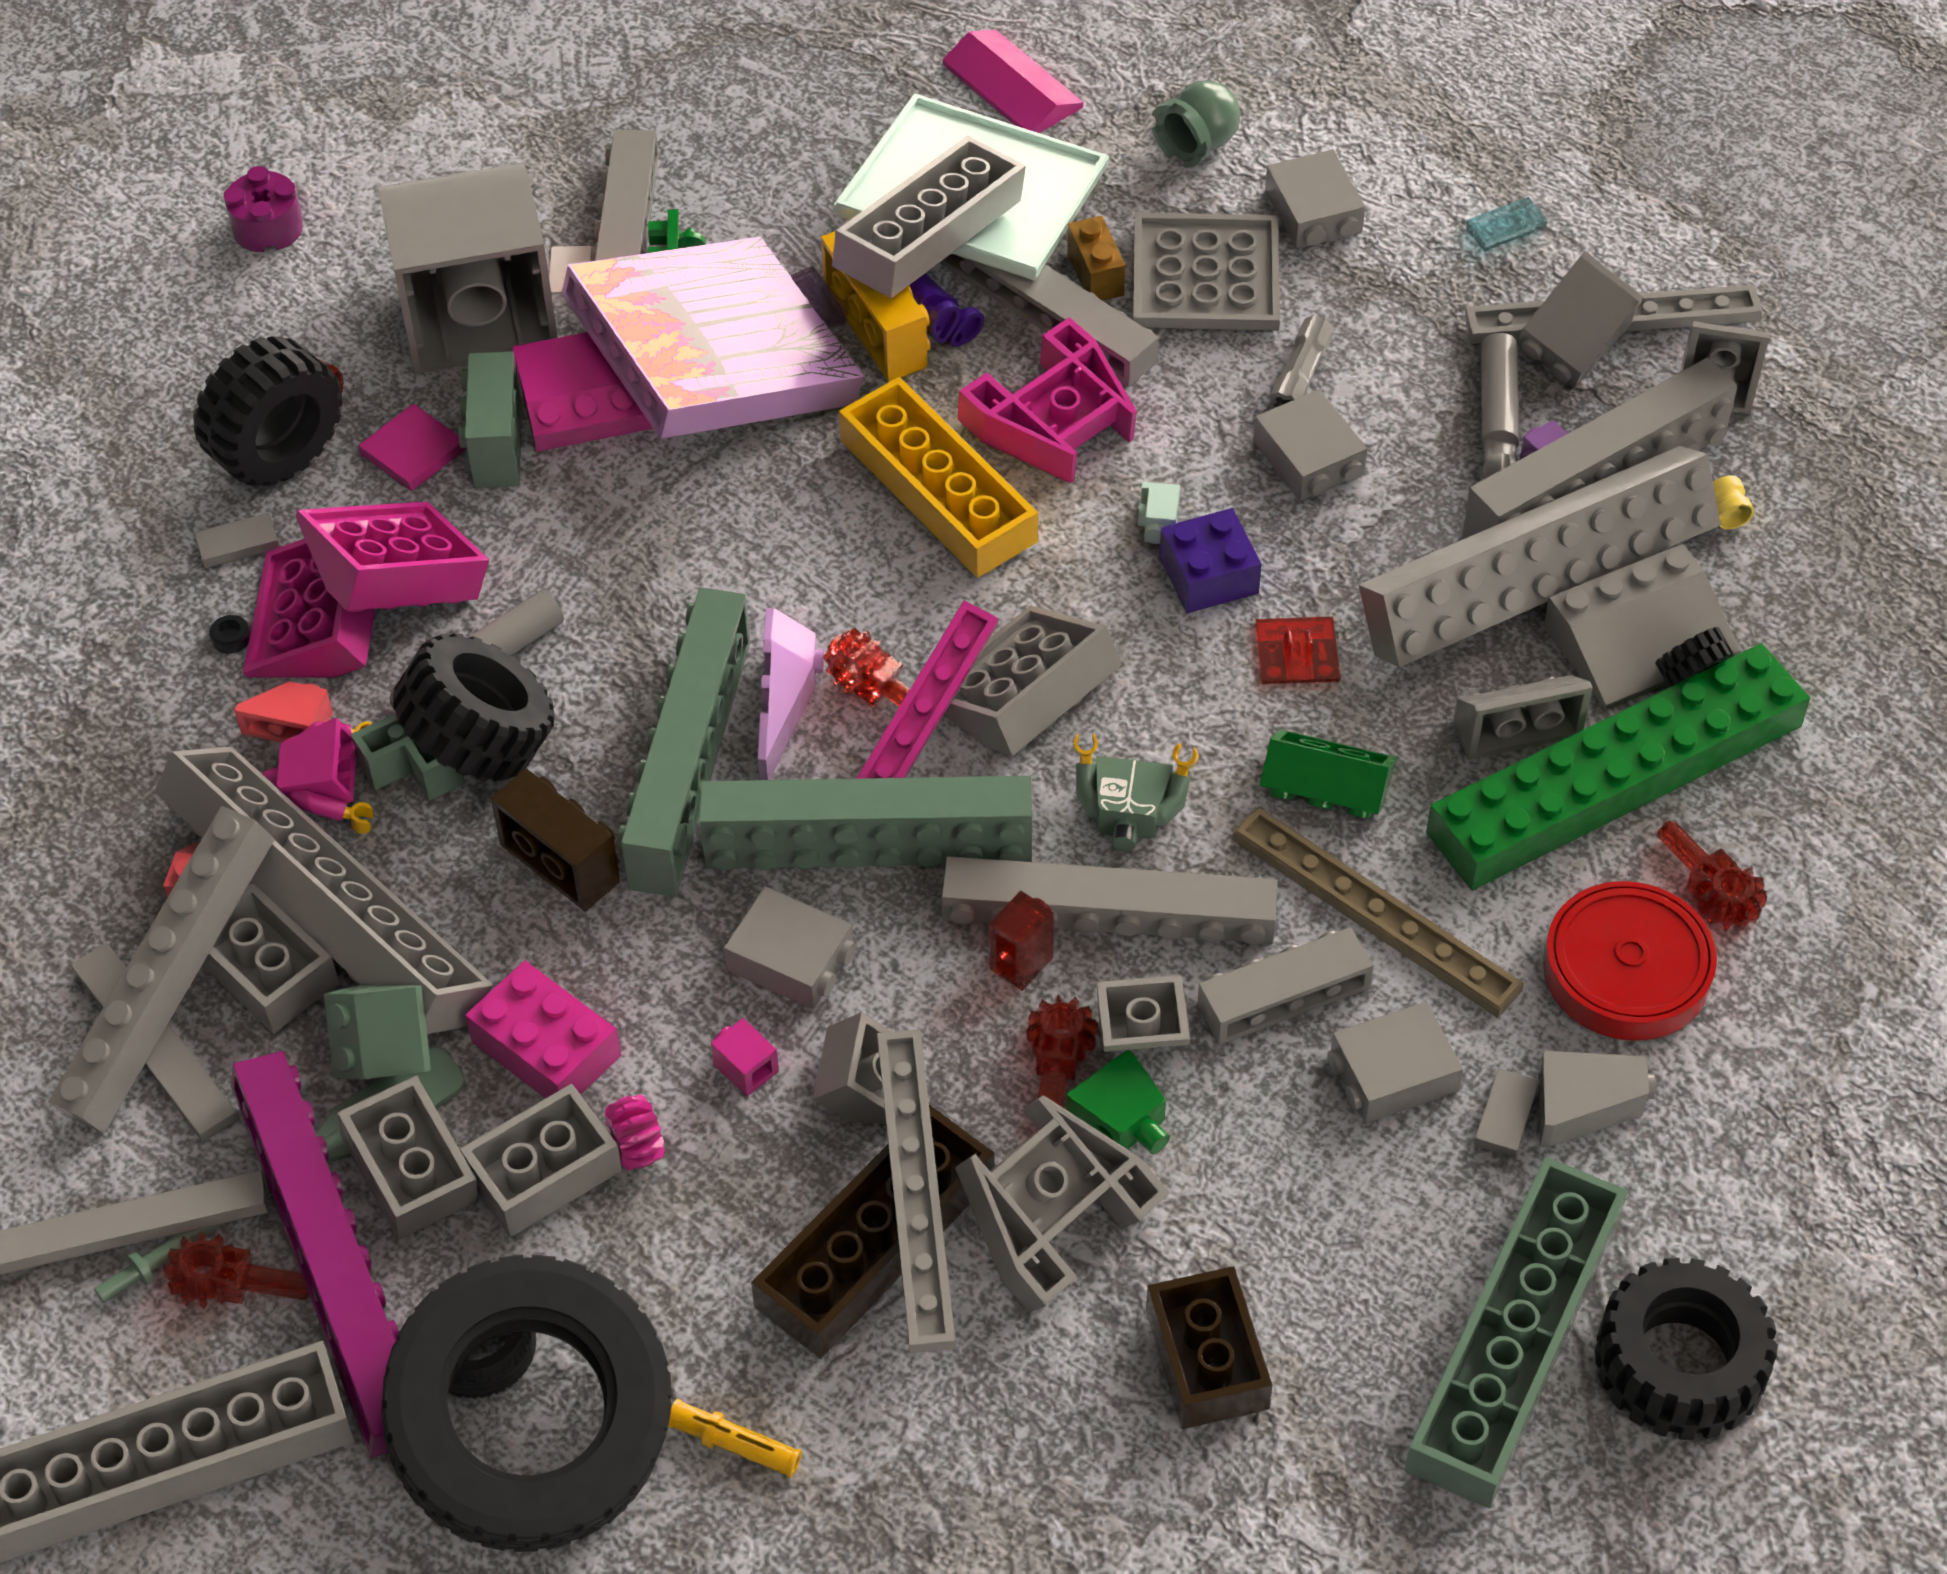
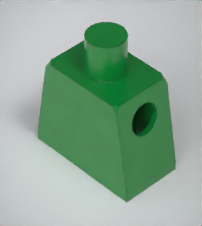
M1125 1050L1067 1093V1111L1127 1150L1139 1142L1150 1154L1154 1155L1160 1152L1170 1139V1136L1159 1126L1165 1120L1166 1100L1131 1050Z

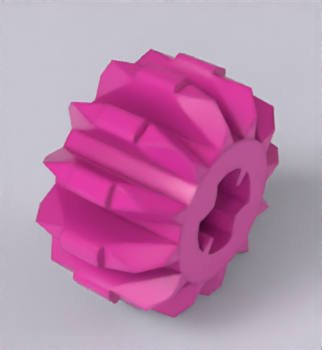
M642 1094L632 1097L629 1095L618 1099V1101L606 1107L604 1113L606 1118L605 1124L608 1133L618 1145L621 1165L626 1170L642 1169L663 1158L665 1149L661 1128L658 1124L657 1116L653 1112L652 1105Z

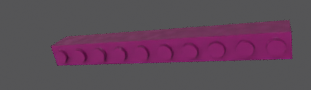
M284 1051L233 1063L232 1091L369 1456L374 1458L387 1454L388 1451L382 1426L383 1380L392 1346L397 1340L399 1331L395 1321H388L383 1310L386 1307V1300L381 1284L379 1282L373 1283L369 1271H371V1260L365 1245L359 1246L354 1235L357 1233L354 1214L351 1208L344 1209L340 1199L343 1196V1189L337 1172L330 1173L326 1162L329 1160L328 1148L324 1137H317L313 1129L315 1117L309 1100L303 1101L299 1092L301 1090V1080L298 1069L295 1065L289 1066Z

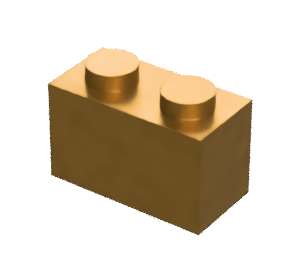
M1103 216L1068 223L1067 254L1083 289L1094 293L1102 301L1124 296L1125 263Z

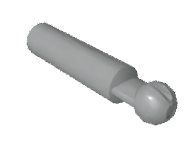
M1506 333L1490 334L1481 342V445L1484 449L1483 479L1517 462L1516 448L1519 446L1518 343L1513 336Z
M540 590L467 638L471 636L480 638L483 643L488 645L494 644L502 648L501 651L510 656L563 623L564 616L553 596L546 590ZM394 686L391 690L389 699L391 707L395 711L393 705V693L395 688Z

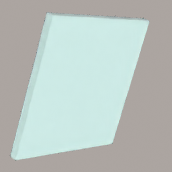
M914 94L836 200L833 207V215L851 220L968 135L1026 165L1021 201L952 252V254L1035 281L1068 230V223L1073 222L1108 167L1109 156Z

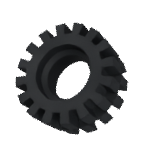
M1714 627L1700 632L1693 638H1689L1684 643L1675 646L1671 651L1658 658L1655 664L1670 688L1733 657L1734 653L1719 627Z

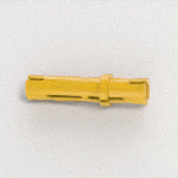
M676 1399L673 1403L669 1428H675L701 1439L702 1445L710 1449L715 1445L783 1473L789 1478L794 1476L802 1458L801 1449H795L761 1433L725 1420L726 1415L721 1412L715 1411L711 1414L684 1403L680 1399Z

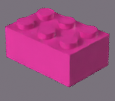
M526 960L517 966L465 1015L471 1042L545 1099L571 1083L581 1095L622 1056L617 1028Z

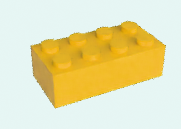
M835 231L821 236L824 288L886 380L890 382L897 377L901 378L927 368V351L931 349L927 336V326L930 324V319L926 308L922 304L918 305L914 300L910 286H907L893 298H889L832 267Z

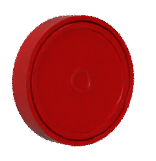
M1614 881L1598 884L1584 889L1571 897L1559 909L1551 922L1543 956V970L1547 986L1551 995L1565 1013L1580 1025L1598 1034L1632 1041L1650 1040L1667 1036L1690 1023L1706 1003L1717 965V952L1713 936L1707 924L1695 909L1669 891L1653 885L1631 881Z

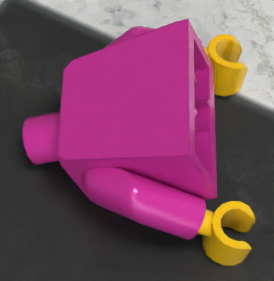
M338 718L327 722H314L302 733L283 741L279 750L278 767L266 770L262 775L301 810L341 821L342 818L349 819L352 830L359 834H366L370 832L371 824L365 819H359V817L373 819L372 807L366 802L356 803L352 808L346 806V804L354 799L357 754L354 750L351 734L373 723L368 721L358 724L356 729H351L350 724H342Z

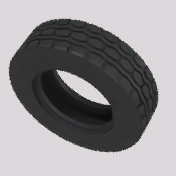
M523 1254L499 1257V1261L491 1263V1260H487L470 1266L465 1273H456L439 1284L438 1290L431 1291L415 1307V1312L408 1316L397 1335L396 1342L392 1346L385 1368L382 1395V1426L389 1459L398 1479L404 1484L403 1488L415 1504L424 1509V1513L442 1528L445 1526L451 1530L450 1533L470 1543L473 1541L481 1543L482 1547L505 1551L506 1548L514 1549V1552H537L538 1549L547 1548V1550L569 1545L571 1541L577 1539L580 1541L601 1529V1526L609 1524L636 1498L651 1475L666 1438L672 1406L671 1376L667 1368L668 1361L662 1342L656 1337L657 1331L646 1313H642L638 1309L639 1304L624 1289L619 1290L615 1287L614 1281L595 1270L593 1273L586 1270L587 1266L564 1259L563 1262L555 1260V1256L532 1254V1258H523ZM518 1332H535L560 1339L576 1349L588 1361L600 1383L604 1401V1417L598 1434L580 1456L554 1471L536 1475H517L492 1468L476 1458L464 1446L452 1425L447 1397L456 1372L467 1357L476 1349L490 1340L503 1335Z

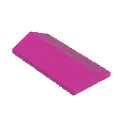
M996 29L969 31L943 58V65L1015 126L1041 133L1084 107L1083 101Z

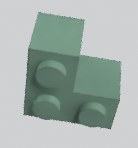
M396 713L351 734L358 764L375 790L412 773L427 799L431 801L465 784L464 775L456 773V769L448 765L445 767L436 762L437 758L430 753H424L418 747L419 744L407 736L404 732V725L399 724L396 718Z

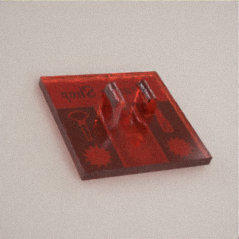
M1333 616L1255 619L1261 684L1340 682Z

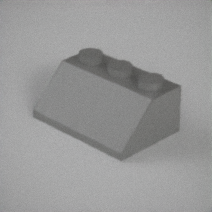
M1569 675L1559 678L1550 677L1540 682L1521 686L1511 685L1501 690L1482 694L1472 693L1457 699L1453 724L1468 760L1561 741L1584 730L1593 687L1590 681Z

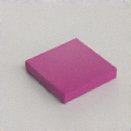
M414 403L358 445L362 456L411 492L466 449L460 448L459 436Z

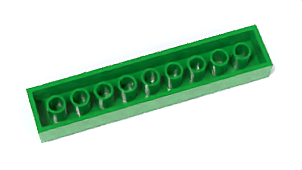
M1760 643L1431 804L1426 834L1471 891L1801 727L1811 697L1763 643Z

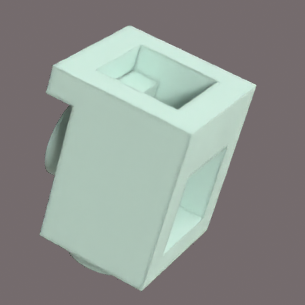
M1142 482L1138 526H1145L1144 542L1160 544L1161 527L1177 523L1180 485Z

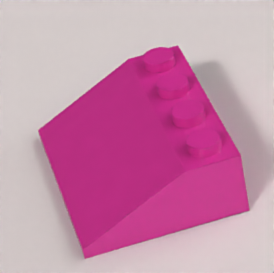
M588 332L512 346L536 452L654 429Z
M429 502L297 510L296 519L325 588L340 603L341 607L347 611L361 612L366 609L377 608L395 609L396 607L411 605L424 607L429 604L445 602L457 604L461 601L478 600L489 559Z
M305 538L266 552L243 674L247 677H337L366 667L375 609L350 612L341 607L340 603L326 590Z

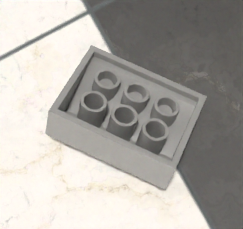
M1684 544L1553 595L1548 599L1543 627L1579 676L1584 680L1590 681L1593 687L1592 693L1604 710L1667 685L1655 664L1656 660L1666 652L1671 651L1675 646L1684 643L1685 640L1693 638L1696 634L1707 629L1719 627L1734 656L1740 653L1738 643L1704 570Z
M1030 605L989 638L944 716L985 747L1014 756L1016 753L1023 751L1028 743L1043 730L1053 726L1055 720L1067 710L1078 705L1086 694L1097 685L1104 683L1109 678V675L1122 665L1107 626Z

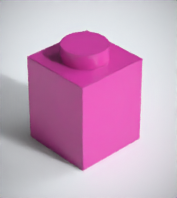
M744 1018L732 1027L727 1026L715 1036L714 1041L711 1042L714 1066L747 1097L779 1072L777 1049Z

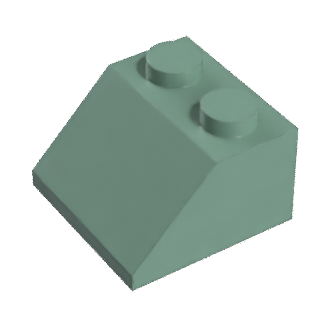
M360 984L324 994L333 1078L371 1079L431 1070L421 985Z

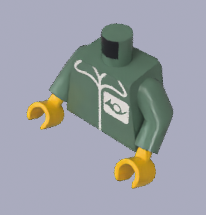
M1079 734L1076 735L1073 747L1075 752L1080 755V762L1076 763L1077 797L1087 815L1097 819L1098 831L1103 834H1112L1111 844L1115 849L1131 851L1136 846L1137 838L1151 839L1155 837L1158 827L1167 825L1184 808L1191 780L1188 771L1199 760V754L1195 747L1192 751V758L1187 762L1179 760L1182 744L1179 743L1174 747L1172 756L1178 765L1176 772H1173L1172 764L1102 756L1096 757V763L1092 762V754L1095 753L1098 746L1096 735L1092 734L1093 747L1087 751L1080 749L1078 746Z

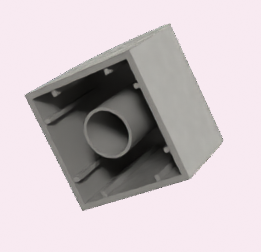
M524 162L378 187L414 374L468 365V353L513 351L512 346L558 338L545 247Z

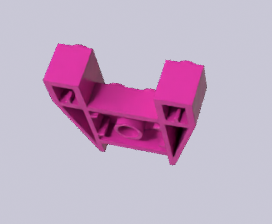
M1068 317L1042 335L1040 365L1047 370L1045 373L1014 394H1011L986 372L959 391L957 420L982 442L1068 483H1072L1075 481L1077 451L1075 449L1109 425L1128 442H1131L1134 438L1137 411L1095 338Z

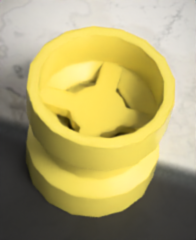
M1724 476L1713 481L1721 524L1719 527L1730 530L1741 527L1749 522L1754 515V509L1749 498L1744 496L1746 491L1740 478Z

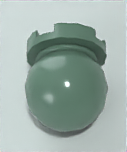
M1212 80L1196 81L1187 85L1175 99H1167L1154 109L1152 116H1155L1156 126L1152 128V133L1158 146L1169 159L1176 156L1184 161L1183 167H1195L1210 155L1211 150L1224 146L1239 128L1241 110L1236 96L1226 85Z

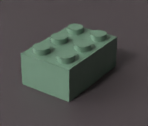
M514 351L468 353V369L461 370L463 392L467 391L466 397H460L461 419L466 420L465 425H459L460 448H467L464 451L465 473H472L474 488L520 486L522 398Z

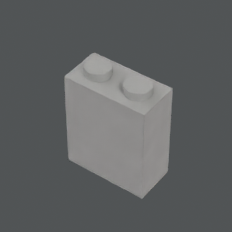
M1334 149L1267 165L1265 192L1296 249L1363 232L1365 205Z
M1320 389L1255 416L1253 442L1300 501L1314 495H1321L1332 487L1346 481H1353L1360 475L1365 474L1368 448Z
M765 886L724 947L726 971L814 1009L821 997L829 996L833 990L836 974L842 965L847 966L851 962L857 944L853 939V924Z
M1427 1001L1333 1032L1331 1051L1327 1053L1332 1072L1336 1076L1341 1075L1346 1085L1345 1094L1350 1107L1353 1110H1359L1365 1124L1459 1092L1463 1068Z

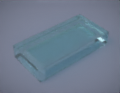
M1527 197L1468 219L1466 230L1485 252L1546 229L1547 219L1531 199Z

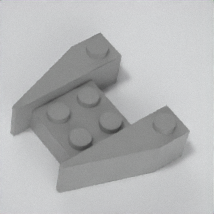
M1044 1095L1023 1109L1038 1130L991 1171L987 1169L976 1154L955 1168L1001 1280L1029 1313L1047 1305L1077 1278L1049 1241L1096 1199L1123 1230L1140 1221L1170 1194L1140 1157Z

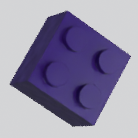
M1233 508L1161 527L1159 558L1187 614L1259 594L1262 564Z

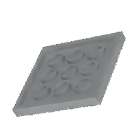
M1135 212L1133 321L1144 328L1279 331L1278 215Z

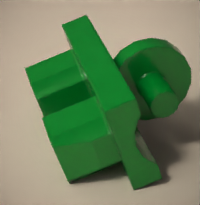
M668 209L667 220L648 221L649 245H667L648 247V253L706 245L705 238L693 228H688L685 232L681 233L679 229V209Z

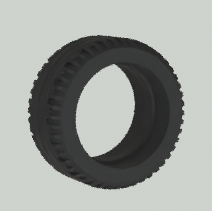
M511 1333L505 1344L490 1356L478 1360H465L456 1372L448 1393L460 1398L464 1396L467 1399H476L477 1397H490L494 1393L497 1395L499 1392L505 1391L507 1387H512L514 1383L518 1382V1378L523 1377L533 1360L536 1349V1333Z

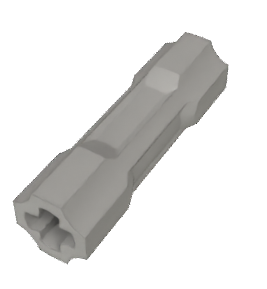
M1314 315L1304 319L1284 370L1278 376L1269 395V406L1272 409L1307 395L1309 383L1333 337L1332 330L1334 327L1327 319L1317 318Z

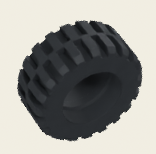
M276 336L267 337V339L258 338L252 340L249 346L241 345L233 350L234 354L230 358L225 357L218 363L220 367L214 374H209L205 380L206 387L204 391H200L196 399L199 406L194 409L193 414L194 432L202 450L239 482H244L251 486H271L277 484L278 480L287 481L293 478L294 473L298 470L304 471L310 466L309 462L315 456L319 457L325 450L323 448L327 440L331 441L335 433L334 425L340 421L341 410L339 407L342 406V393L340 383L333 374V371L297 341Z
M458 633L438 635L426 640L421 645L394 688L393 705L399 724L404 725V732L410 739H414L419 744L418 747L424 753L433 755L437 758L436 762L445 767L448 765L456 769V773L464 776L470 774L475 776L477 780L482 781L492 778L494 782L516 777L527 768L554 726V706L552 699L547 697V689L543 683H538L536 675L529 668L525 669L520 664V660L513 655L505 654L501 651L502 648L494 644L488 645L483 643L480 638L474 636L466 638L463 634Z
M1675 1257L1665 1258L1660 1267L1657 1266L1656 1262L1645 1264L1639 1268L1638 1275L1629 1273L1620 1281L1618 1290L1612 1292L1607 1302L1596 1339L1595 1364L1600 1368L1598 1377L1602 1387L1606 1390L1613 1389L1610 1400L1618 1410L1626 1407L1631 1412L1629 1419L1637 1425L1642 1426L1646 1422L1655 1427L1653 1433L1664 1437L1667 1436L1669 1431L1679 1433L1680 1440H1694L1696 1433H1702L1703 1437L1708 1439L1720 1436L1723 1425L1726 1430H1733L1742 1424L1745 1415H1751L1757 1408L1765 1392L1777 1357L1778 1344L1774 1340L1777 1331L1774 1320L1771 1317H1765L1768 1310L1767 1305L1759 1295L1754 1298L1751 1296L1752 1286L1740 1277L1737 1281L1729 1276L1730 1270L1720 1265H1717L1716 1269L1704 1266L1705 1260L1691 1258L1690 1263H1680V1258ZM1667 1323H1682L1694 1326L1707 1333L1717 1342L1727 1364L1716 1371L1705 1374L1680 1372L1667 1366L1653 1354L1644 1334L1656 1326Z

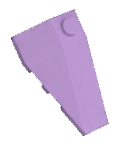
M766 608L763 638L765 675H762L761 680L762 711L760 712L758 744L760 780L771 779L815 690L816 673H823L824 649H817L816 633L775 608Z

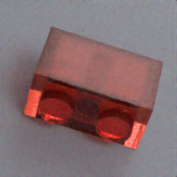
M1020 890L989 923L990 970L1022 991L1053 959L1054 911L1051 910L1046 902L1039 898H1032Z

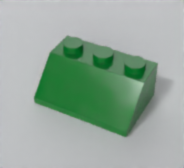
M1280 729L1270 738L1259 786L1269 788L1268 794L1272 796L1292 799V795L1295 794L1308 797L1307 803L1313 806L1331 808L1332 804L1348 807L1347 813L1351 815L1371 818L1372 813L1379 814L1383 809L1397 757Z

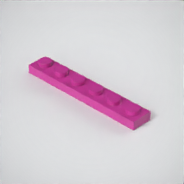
M963 600L856 779L906 778L997 627L999 618Z

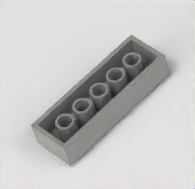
M967 135L835 231L832 267L875 289L879 293L893 298L1018 204L1022 197L1026 165Z

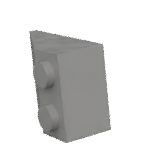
M1693 321L1685 346L1680 372L1708 357L1738 385L1734 407L1731 412L1750 415L1770 333Z

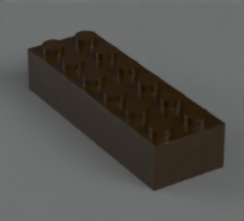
M929 1104L944 1232L970 1205L955 1168L976 1154L987 1169L991 1171L995 1167V1152ZM888 1144L751 1282L754 1307L820 1359L902 1275Z

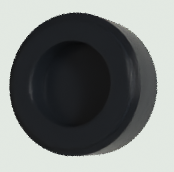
M226 615L220 617L213 622L209 631L214 648L221 653H237L248 646L250 638L249 626L246 620L240 616Z

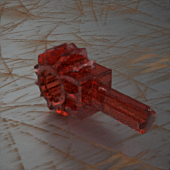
M856 628L847 630L841 635L838 634L831 640V644L827 646L828 650L823 659L828 664L825 672L833 675L835 679L834 685L840 684L843 686L846 695L854 692L872 706L885 696L900 707L910 690L909 687L898 680L904 665L892 657L890 653L881 649L879 646L881 640L874 641L869 631L860 633Z
M1670 820L1665 822L1657 831V837L1690 870L1687 889L1695 896V900L1698 901V914L1708 915L1709 925L1716 922L1723 923L1725 932L1731 927V924H1735L1743 931L1748 922L1756 923L1767 901V891L1763 890L1765 886L1764 878L1753 877L1752 866L1744 870L1739 868L1737 861H1733L1722 848L1708 855L1677 822Z
M1058 994L1054 1004H1050L1042 999L1039 1004V1011H1031L1028 1017L1029 1026L1026 1029V1039L1028 1043L1032 1044V1052L1036 1057V1075H1041L1037 1099L1044 1095L1062 1107L1066 1080H1075L1078 1061L1083 1063V1060L1086 1058V1051H1093L1096 1046L1098 1023L1096 1019H1092L1090 1005L1079 1008V1001L1076 996L1067 1003L1063 1002V999ZM1058 1029H1066L1069 1032L1061 1034L1055 1031Z
M200 1231L197 1241L193 1242L183 1236L180 1241L181 1249L170 1248L168 1253L170 1263L165 1264L164 1276L169 1280V1292L173 1296L181 1294V1301L185 1306L198 1299L200 1307L205 1309L208 1299L214 1298L221 1304H223V1301L243 1304L246 1291L299 1300H307L309 1297L301 1273L252 1265L250 1250L236 1248L233 1244L224 1246V1239L220 1234L208 1241L206 1234ZM202 1266L212 1268L210 1271L202 1274L193 1272Z

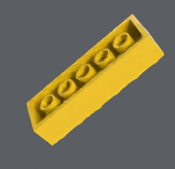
M900 377L839 410L840 441L977 579L1038 542V512Z

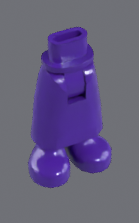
M927 273L909 285L914 300L918 305L922 304L928 312L930 324L927 326V331L936 342L943 343L947 341L952 347H958L968 343L980 333L984 326V315L974 307L960 310L957 299L944 291Z

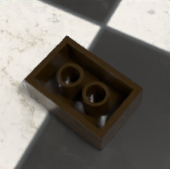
M526 768L491 797L500 845L584 912L588 911L620 883L619 860L616 856L615 836L612 830L604 822H595L586 815L584 809L577 801L572 798L567 800L559 794L546 777L541 776L539 778Z
M1235 1266L1147 1285L1146 1313L1181 1428L1187 1429L1269 1410L1273 1384Z

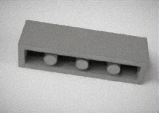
M1351 927L1338 932L1329 931L1314 941L1300 946L1291 945L1283 949L1279 954L1263 960L1253 959L1236 970L1225 974L1216 973L1199 983L1197 1006L1218 1045L1370 989L1374 965Z

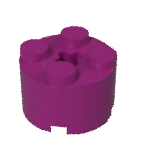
M263 166L252 167L246 175L234 181L224 192L223 197L232 232L236 242L243 248L254 252H264L265 247L275 246L276 250H280L291 245L301 235L303 229L302 212L296 187L285 175L268 171Z

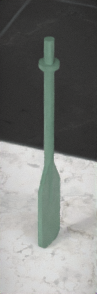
M429 1047L430 1071L380 1077L335 1106L316 1132L317 1137L323 1136L329 1153V1160L326 1162L352 1157L340 1136L337 1112L416 1075L437 1109L463 1090L465 1079L462 1070L443 1049ZM266 1181V1192L268 1196L269 1194H271V1192ZM225 1223L178 1233L143 1257L134 1251L127 1256L130 1265L95 1287L96 1295L102 1303H105L138 1280H141L147 1286L155 1280L152 1271Z

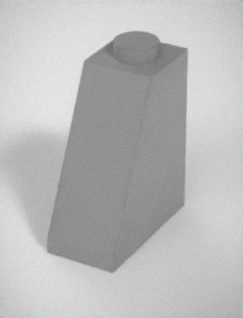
M1543 1050L1538 1071V1080H1540L1538 1086L1540 1147H1551L1643 1116L1647 1099H1654L1656 1086L1655 1074L1648 1073L1647 1056Z

